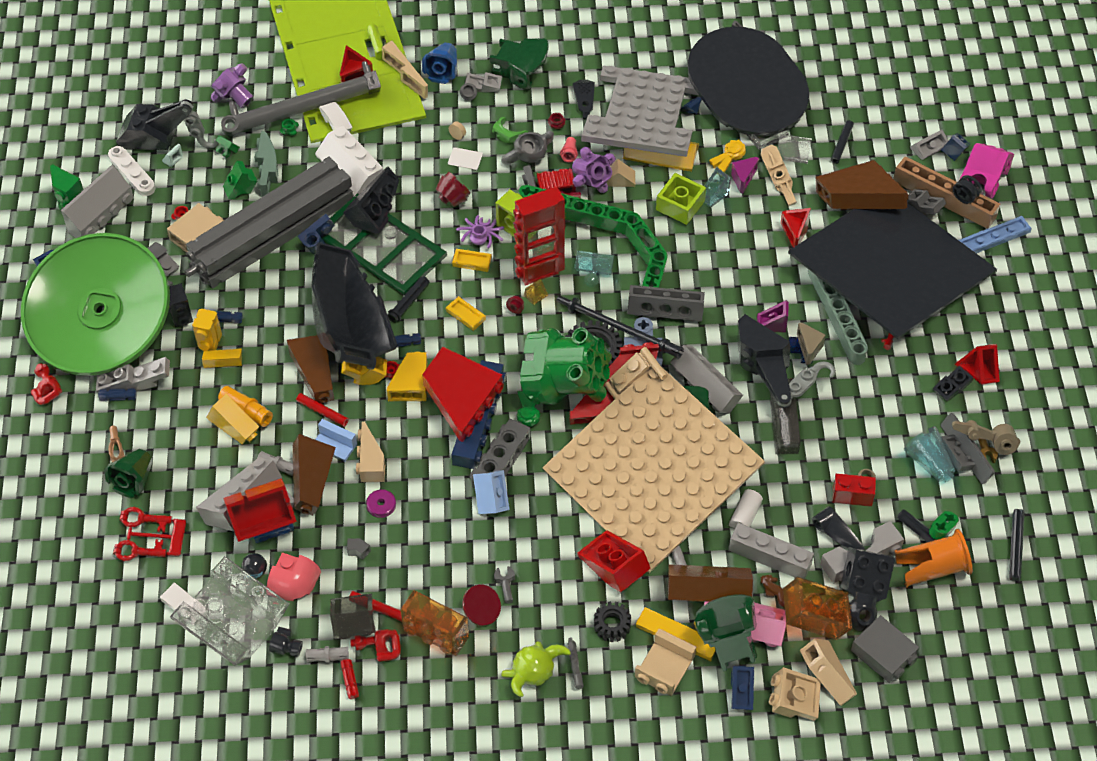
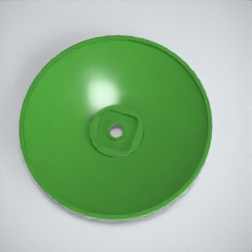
M95 233L70 240L47 255L36 267L27 282L21 303V322L27 341L46 363L66 373L82 376L99 375L122 368L142 355L152 345L163 328L170 302V290L166 273L148 248L129 237L112 233ZM99 306H104V310L101 313H96V309Z

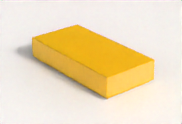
M456 249L452 267L488 272L492 254Z
M459 296L446 307V312L473 331L486 320V316Z

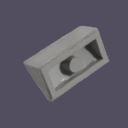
M940 130L913 144L910 148L923 160L940 151L948 142V139L943 130Z

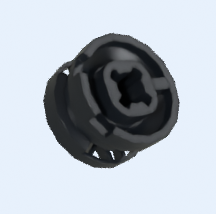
M965 175L953 186L952 191L960 202L971 204L982 193V186L974 177Z

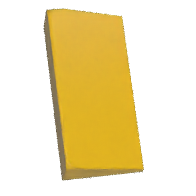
M242 349L204 351L202 356L203 367L242 366Z

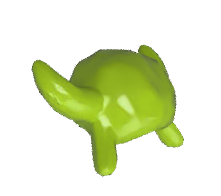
M537 641L535 645L523 647L513 660L512 670H503L501 676L513 678L511 682L513 692L517 696L523 697L524 694L521 688L524 684L529 686L542 685L553 675V659L560 655H571V652L568 648L557 644L543 649L541 642Z

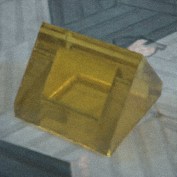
M539 279L525 288L524 296L534 305L547 297L548 293L542 280Z

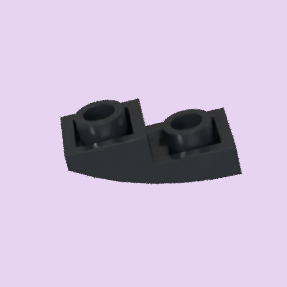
M958 366L948 377L944 376L933 387V390L943 399L949 401L973 381V376Z

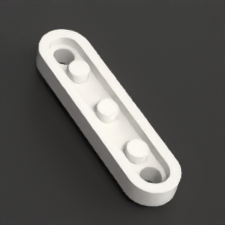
M116 146L111 148L108 152L111 163L133 188L142 196L153 194L155 191L154 181L123 147Z

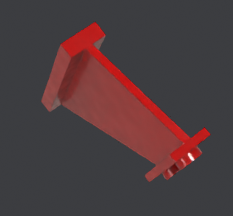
M648 342L641 346L628 344L620 347L619 356L609 366V378L633 355L640 353L644 347H647L654 358L657 359L659 344ZM607 390L606 397L599 402L592 400L586 394L576 407L570 411V425L593 421L614 401L609 391Z

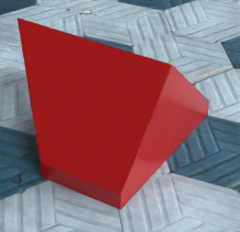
M347 45L340 70L341 83L364 76L365 73L362 65L364 61H367L371 72L373 71L371 61Z
M811 208L782 211L780 223L792 247L802 242L808 230Z
M997 344L977 346L955 363L957 367L963 368L980 384L1000 382Z

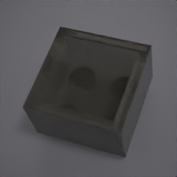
M372 593L331 599L330 618L334 639H348L351 636L357 635L365 637L376 633Z

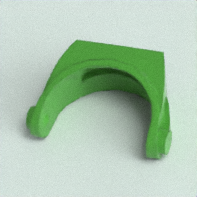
M501 117L492 129L497 139L508 144H513L519 135L528 133L527 130L514 132L504 128L502 125L506 122V117Z

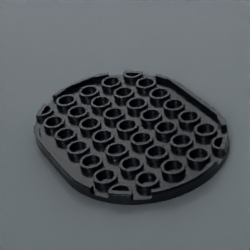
M725 27L704 35L691 49L687 66L689 80L714 117L726 127H731L738 130V133L745 135L770 136L790 129L800 121V118L806 112L809 102L808 83L784 48L771 36L747 27Z

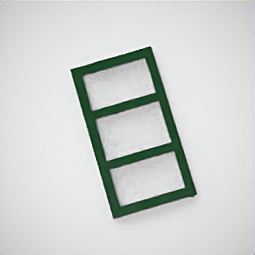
M357 193L330 217L335 227L321 238L328 245L351 250L361 267L405 295L420 277L426 276L447 256V251L389 213L387 216L389 217L388 223L378 234L354 227L343 212L359 195Z

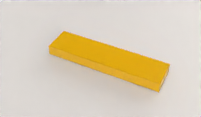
M646 607L636 622L637 628L654 636L660 628L696 646L695 655L708 661L712 660L716 652L715 647L710 648L709 644L704 645L696 630Z

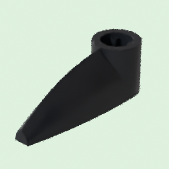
M830 506L812 517L814 526L820 532H825L839 544L847 548L852 547L865 550L851 529Z

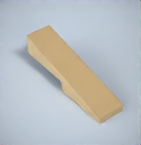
M391 40L382 46V60L401 73V81L422 98H427L428 84Z

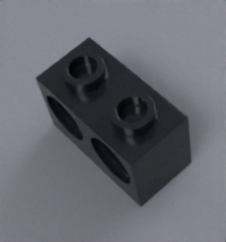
M182 283L170 286L169 310L175 328L192 323L193 318Z

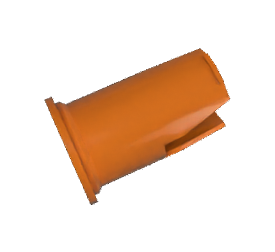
M955 529L954 534L949 537L895 550L897 564H920L904 574L906 582L904 585L906 588L910 585L962 571L968 575H971L973 572L970 553L960 529Z

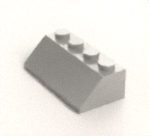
M113 165L106 169L61 210L68 233L75 238L95 234L134 198L131 186Z

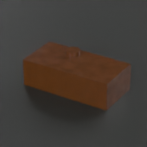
M669 564L668 600L710 602L733 594H745L752 597L753 576L751 568Z

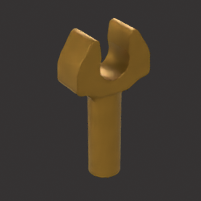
M979 438L978 442L982 454L986 459V455L991 456L993 463H995L998 452L995 448L988 446L986 439Z

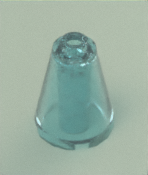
M934 426L928 429V434L922 432L917 435L903 449L938 482L944 481L946 483L954 477L955 468L937 427Z

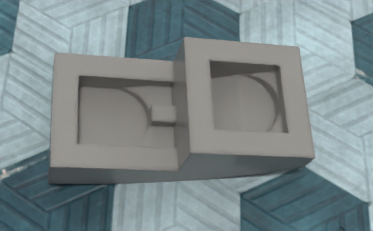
M485 72L484 76L467 73L465 84L471 83L475 85L477 92H497L500 90L502 76Z

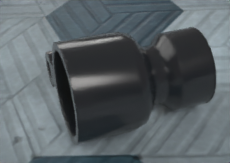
M279 626L277 632H274L271 638L269 652L279 655L290 653L291 656L299 657L303 641L290 640L291 629Z

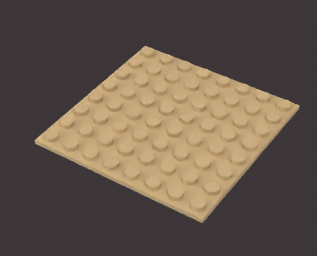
M652 367L643 376L635 380L542 467L606 531L608 530L644 550L651 567L647 571L649 573L765 463L758 454L667 371H665L668 375L667 378L661 380Z

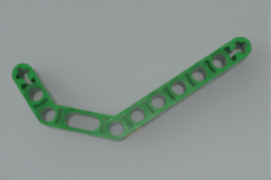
M523 185L519 188V194L524 198L546 189ZM562 194L565 199L566 220L625 234L648 265L642 286L660 288L668 254L639 214ZM639 237H643L650 247H646Z

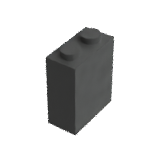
M881 615L853 641L851 652L888 683L894 678L899 679L905 672L904 668L907 665L912 666L917 661L919 646Z

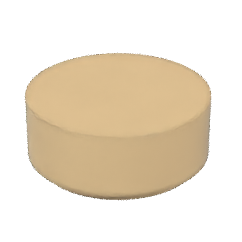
M453 122L449 126V133L453 138L461 140L466 135V129L461 123Z

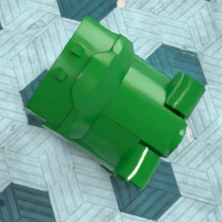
M582 327L577 328L573 332L572 337H564L554 328L540 329L539 331L527 334L523 354L534 353L533 360L522 361L520 384L525 396L531 402L540 405V403L555 405L561 402L567 394H587L596 402L602 401L606 397L607 390L603 385L610 376L608 363L611 361L612 355L604 346L602 338L593 336Z

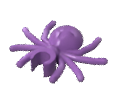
M477 215L474 224L465 218L466 223L471 227L456 228L457 231L469 230L463 235L461 242H464L469 234L471 242L475 245L484 244L488 236L489 243L487 248H490L492 244L491 235L503 241L501 236L494 233V231L504 229L503 226L493 228L496 224V219L490 225V219H488L487 223H483V217L479 219L480 216Z

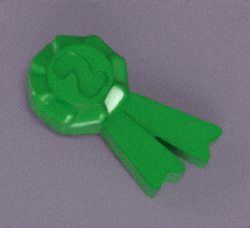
M517 391L522 406L518 410L517 421L526 426L537 424L540 421V411L536 408V404L531 402L523 391Z

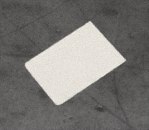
M453 148L448 164L477 170L483 153Z

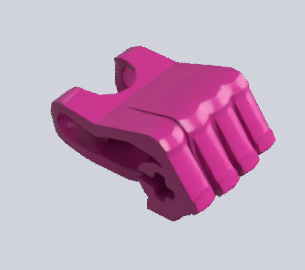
M976 143L960 179L965 175L974 177L980 184L984 185L985 196L992 199L998 191V181L1001 174L1008 175L1014 154L1006 152L1002 148Z

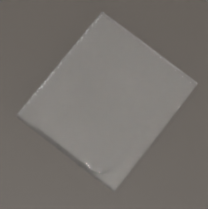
M780 134L778 151L782 160L808 164L812 139Z

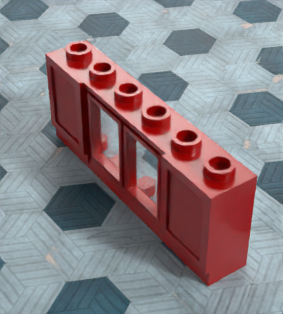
M556 186L516 200L515 209H513L515 217L513 224L516 233H514L516 241L514 249L517 255L515 257L517 265L515 272L517 277L521 278L526 286L557 275L565 270V199Z

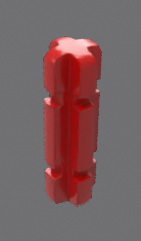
M342 660L341 668L348 698H358L359 692L352 660Z

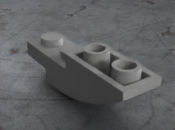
M164 357L135 368L128 364L122 368H117L115 371L97 375L96 391L99 392L100 389H107V391L109 389L127 390L128 388H135L136 391L155 387L158 380L169 377L170 360Z

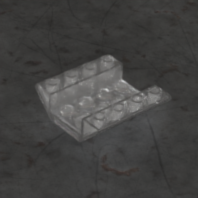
M224 556L211 570L212 578L188 604L183 601L170 615V618L232 665L236 666L249 659L276 629L289 603Z

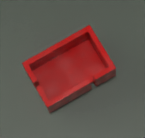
M282 478L245 490V495L239 492L223 498L238 542L297 522Z

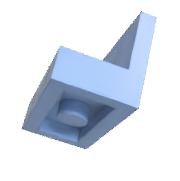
M322 419L318 424L319 435L315 440L336 447L333 457L346 462L357 446L356 434Z
M504 470L473 474L478 514L498 513L509 510Z

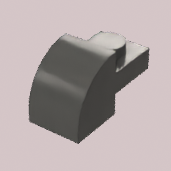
M914 189L909 194V200H907L910 205L925 216L938 213L946 204L944 198L930 197L927 190Z
M154 242L148 247L162 265L167 278L179 269V265L167 254V249L164 246Z

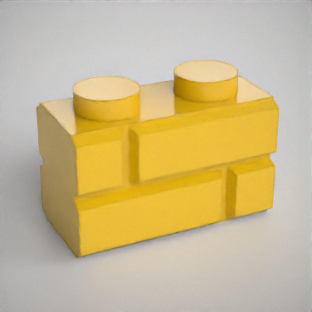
M199 309L192 324L197 346L203 351L216 350L218 342H220L222 337L216 311Z

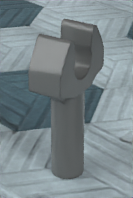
M507 566L508 575L501 576L500 569L497 568L494 579L495 583L502 584L505 603L509 604L513 602L510 582L515 580V573L510 566Z

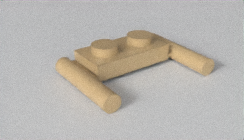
M644 347L640 353L633 355L609 378L610 381L606 382L604 386L615 400L635 380L643 376L650 367L654 369L661 380L666 379L668 375L647 347Z

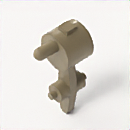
M974 420L967 422L954 421L952 423L954 430L968 435L969 439L973 441L979 438L991 440L995 450L1002 455L1012 454L1021 443L1014 428L1008 424H1000L994 427L993 430H989L977 425Z

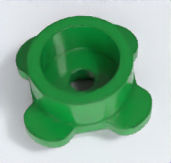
M285 119L282 122L280 133L282 135H296V129L299 126L298 122L293 119Z

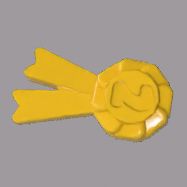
M731 140L725 145V153L709 160V163L713 165V169L716 168V173H720L723 176L732 160H739L746 154L745 144L740 140Z

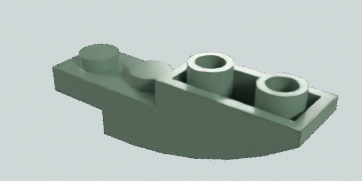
M261 131L260 138H257L258 151H255L254 156L255 162H258L259 174L261 176L260 179H257V189H260L261 197L269 193L271 183H278L279 176L275 149L265 131Z

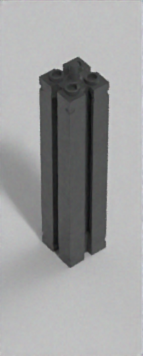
M328 156L322 162H318L196 237L194 241L188 242L186 244L188 251L186 255L190 260V268L185 271L186 276L190 277L198 273L204 284H208L212 289L215 288L219 283H223L301 234L323 215L327 214L329 216L342 208L353 198V191L350 189L352 187L351 177L343 169L340 170L338 164Z

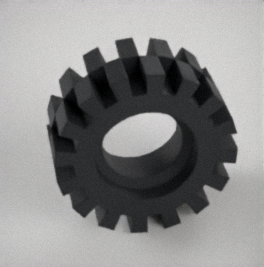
M610 601L608 606L603 603L601 608L598 607L594 614L595 633L598 632L599 638L603 636L604 641H607V638H610V642H614V638L617 639V642L621 641V637L623 639L626 638V635L630 632L631 614H629L628 608L625 609V605L621 604L619 607V602H615V605H612ZM614 616L619 618L621 623L617 627H609L604 621L607 617Z

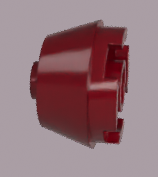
M450 172L441 176L435 189L440 195L438 198L444 204L449 203L452 207L468 201L467 198L471 193Z

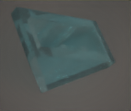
M716 167L705 184L706 195L704 203L709 207H713L730 192L731 177L718 167Z

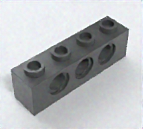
M630 285L627 314L702 321L705 292Z
M509 419L506 425L503 424L501 426L498 437L494 438L490 444L487 454L484 453L482 455L479 466L474 468L470 474L472 488L475 489L473 474L504 470L506 477L531 438L530 427L512 419Z

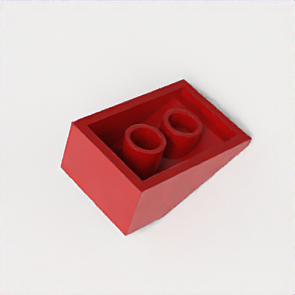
M608 530L577 553L578 557L604 582L619 592L627 589L633 582L651 569L644 550Z

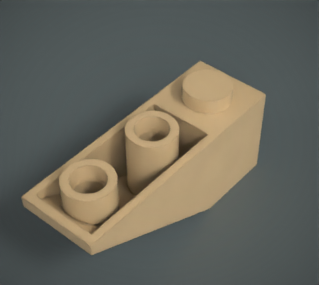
M362 422V428L358 429V441H361V446H357V458H360V463H356V474H360L361 482H385L384 454L366 423Z
M813 639L800 650L809 669L839 705L842 706L857 695L828 640Z

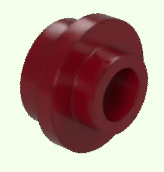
M553 113L548 119V125L553 129H560L565 125V118L561 113Z
M513 296L507 300L506 307L510 312L519 314L524 310V301L519 296Z

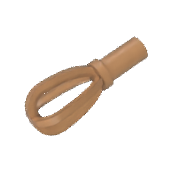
M117 426L109 428L111 437L109 455L112 462L124 456L122 444L118 437ZM116 444L120 451L118 457H115L113 454L114 445Z

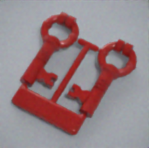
M130 507L121 511L120 521L130 528L128 529L127 540H123L114 546L113 554L118 559L129 561L138 555L166 557V554L170 556L181 555L186 526L185 519L145 514L137 507ZM137 512L139 514L138 521L128 522L129 513ZM172 521L174 523L172 535L132 532V527H137L144 522L159 523L157 532L162 530L165 533V526L172 524ZM131 536L171 539L170 549L168 552L166 549H162L163 540L158 542V539H156V546L148 549L137 546L130 538ZM124 545L132 546V554L128 556L121 555L122 547Z

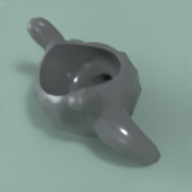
M547 131L541 135L536 132H528L519 135L514 142V149L501 158V162L503 164H510L520 160L525 163H533L544 158L547 145L554 139V133Z

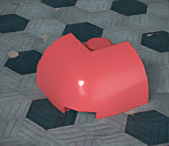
M282 553L276 566H272L267 581V594L287 601H294V599L302 598L306 594L309 595L314 589L321 570L314 561L305 556L299 555V557H294Z

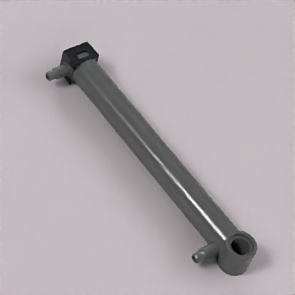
M364 61L362 65L365 74L362 77L240 114L235 103L231 101L229 106L232 115H227L222 119V132L226 136H234L238 132L317 109L329 103L340 102L366 93L373 94L381 91V85L376 70L371 72L367 61ZM230 122L235 125L232 129H227L225 127V125Z

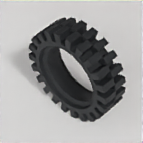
M588 320L587 326L584 321L580 322V327L585 328L593 336L602 338L608 343L612 355L611 361L608 363L610 366L619 356L620 347H622V339L619 337L618 331L615 332V328L612 326L608 329V324L605 322L603 326H600L601 321L597 320L596 325H592V320ZM577 324L574 325L573 330L570 329L565 337H572L573 332L579 326Z

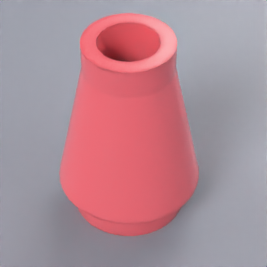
M573 137L566 139L560 151L561 158L565 162H573L578 156L576 139Z

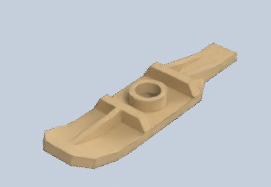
M773 145L763 148L761 157L776 190L784 195L788 206L797 203L792 192L793 181L778 148ZM778 173H783L780 177L776 176Z

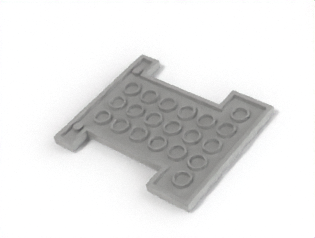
M603 66L600 81L616 84L606 117L588 115L581 141L687 157L693 130L676 128L684 94L698 95L689 78L679 75L673 76L664 73L631 70L629 68Z

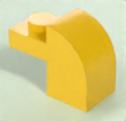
M379 356L375 357L376 366L373 370L367 369V366L343 362L341 373L354 378L353 383L372 385L378 383L386 376L387 360Z

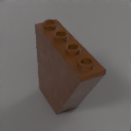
M875 160L815 177L816 193L831 209L907 208L908 192Z

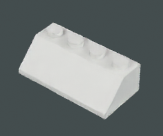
M343 125L328 133L315 153L321 162L330 156L338 164V168L340 170L343 169L351 177L352 187L350 189L353 191V197L357 193L360 194L383 171V167Z

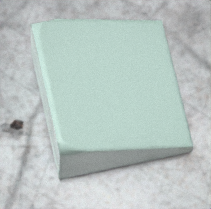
M177 144L166 154L162 161L170 167L176 164L183 157L181 145Z

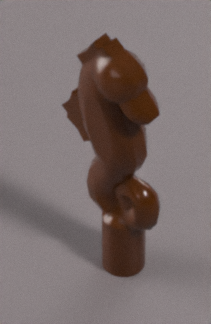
M772 575L762 576L761 584L765 588L766 596H777V601L781 606L787 607L794 616L797 615L800 609L794 603V596L791 593L784 594L783 589L775 584L778 578L772 577Z

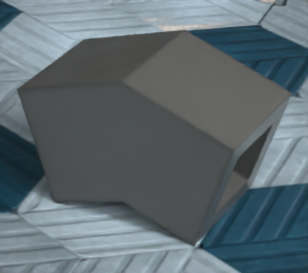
M362 539L347 540L348 556H358L364 560L371 552L370 545Z

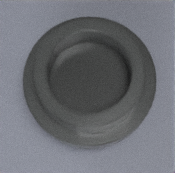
M466 83L461 87L460 95L464 100H473L477 96V88L471 83Z

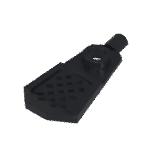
M578 80L573 83V89L579 111L583 112V118L587 119L590 111L593 110L595 82Z

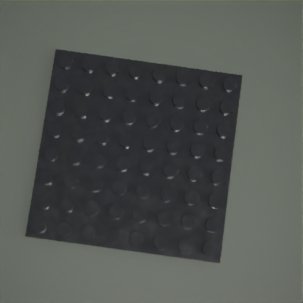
M908 202L906 209H853L788 250V254L897 339L997 272L996 267Z

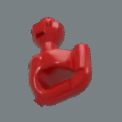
M38 364L36 369H34V373L37 377L42 378V380L38 383L37 388L31 390V394L37 404L45 405L57 398L62 393V389L58 380L52 375L49 376L50 369L48 365Z
M394 629L377 630L374 636L371 637L355 634V638L350 639L351 647H356L357 651L364 649L367 645L375 644L377 661L379 662L397 659L401 652L400 637ZM389 639H392V652L388 651L386 645Z

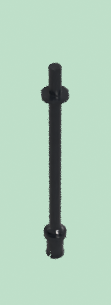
M559 295L556 299L558 303L567 306L568 312L571 314L578 311L645 342L659 344V352L663 354L668 353L678 359L683 355L679 351L684 352V348L671 343L669 339L659 340L581 305L576 297L569 300Z

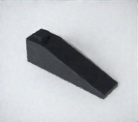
M387 166L350 203L343 214L354 227L376 234L380 233L388 223L389 217L387 216L392 209L391 202L396 194L399 178Z

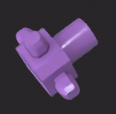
M241 63L236 67L227 68L211 86L215 90L211 95V99L216 103L231 97L240 108L247 106L254 98L243 86L246 82V78L243 75L246 73L247 67Z
M588 147L582 148L580 150L582 158H577L572 164V170L577 175L573 179L574 186L581 187L586 184L596 187L600 193H605L608 191L606 181L612 176L613 171L610 166L615 162V156L611 153L601 156L593 154Z

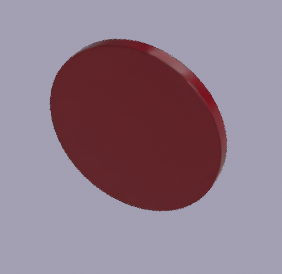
M478 584L469 588L464 594L462 601L463 611L472 623L485 626L493 623L498 618L501 611V602L494 589L487 585Z

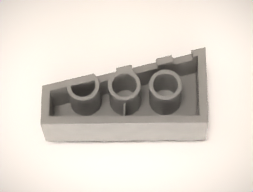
M259 457L196 506V509L206 525L234 531L223 498L239 492L245 495V490L280 479L282 476L273 460Z

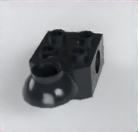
M852 547L848 548L840 587L848 595L854 597L847 604L845 616L850 621L849 626L852 629L864 631L877 619L878 610L876 602L887 598L895 562L894 557ZM865 610L866 616L860 620L859 614Z

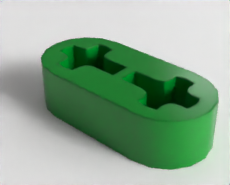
M944 511L932 523L929 529L930 536L936 540L947 537L959 522L958 516L953 512Z

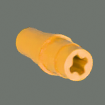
M225 386L221 389L218 395L219 400L227 394L256 424L262 427L269 425L273 418V413L259 404L255 398H249L230 386Z

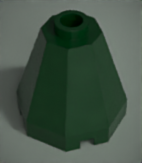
M137 449L108 464L104 469L105 481L108 484L112 483L114 485L112 489L120 495L128 498L140 495L144 490L152 465L150 453L146 450Z

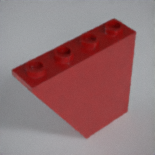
M445 347L440 349L422 374L424 387L461 442L472 434L475 424L482 420L485 410L492 406L495 396L500 394L504 388L502 374Z

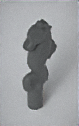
M570 637L567 644L571 652L569 657L574 674L575 688L582 689L584 686L582 674H580L577 645L572 637Z

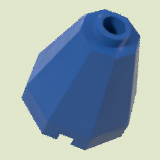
M445 42L424 55L422 59V72L429 75L428 78L431 82L446 84L450 79L456 77L457 50L453 44Z

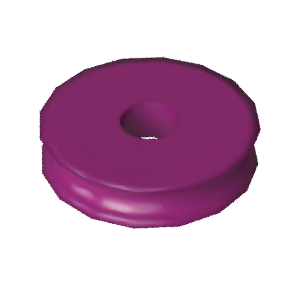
M375 490L367 497V510L372 516L377 518L387 517L396 509L395 496L388 490Z

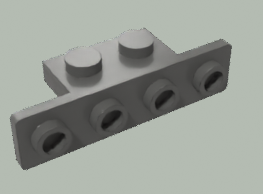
M950 413L941 423V427L947 436H941L937 441L957 471L972 470L980 483L986 484L995 473V470L975 442L969 439L968 435L953 429L952 423L959 420L954 413Z

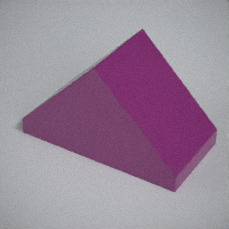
M758 157L732 162L731 175L739 192L742 194L758 170Z
M785 300L758 313L757 322L774 332L786 333L789 302Z

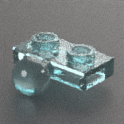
M577 251L575 270L589 272L584 278L585 285L595 287L599 283L596 273L612 274L614 256Z

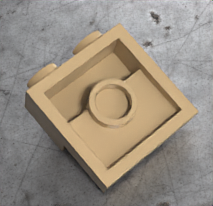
M784 667L772 676L771 685L774 686V693L771 694L769 704L773 706L772 712L790 718L794 715L813 721L818 718L821 685L818 678Z

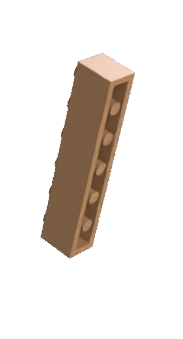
M906 156L897 165L894 180L899 185L911 191L914 189L927 190L930 197L944 198L946 204L943 207L987 229L997 218L1000 203L980 194L973 203L964 204L953 194L952 188L957 183L956 181Z

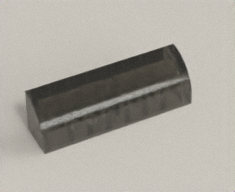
M788 378V383H790L794 378ZM769 391L775 454H799L801 443L796 397L791 399L790 407L781 408Z

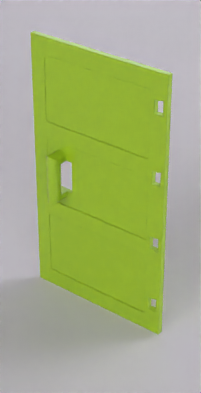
M269 0L297 96L341 83L340 70L347 45L371 61L373 71L376 70L381 85V91L373 94L366 93L336 102L352 126L351 131H349L351 134L426 118L419 94L401 81V73L382 60L383 43L381 38L385 39L386 44L392 40L406 57L387 0ZM282 8V12L277 13L276 9ZM365 42H372L375 57L369 56ZM292 44L293 48L288 50L287 45ZM303 81L305 86L299 87L298 82ZM319 108L302 113L311 143L323 141L327 134L333 131L330 123L325 122ZM315 119L316 124L310 125L309 120Z

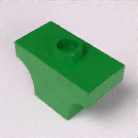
M236 161L227 176L223 188L228 199H235L241 194H251L258 181L252 169L246 168L243 161Z

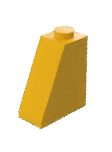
M427 352L406 354L387 387L388 401H427V390L423 385L422 376L428 367Z
M227 394L212 406L206 416L209 421L242 445L246 441L250 443L258 435L256 431L259 426Z

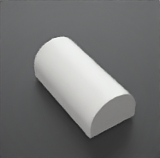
M750 489L744 491L729 522L730 527L736 528L738 523L748 527L751 526L763 500L758 492Z

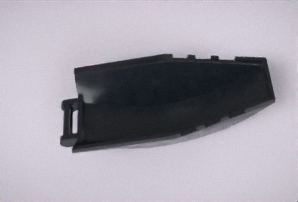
M317 242L311 285L313 317L317 336L327 350L335 353L336 362L367 366V369L373 370L376 366L375 357L397 348V342L383 299L380 295L376 296L373 292L375 289L374 285H369L366 281L368 276L365 272L361 273L359 270L360 263L351 250Z

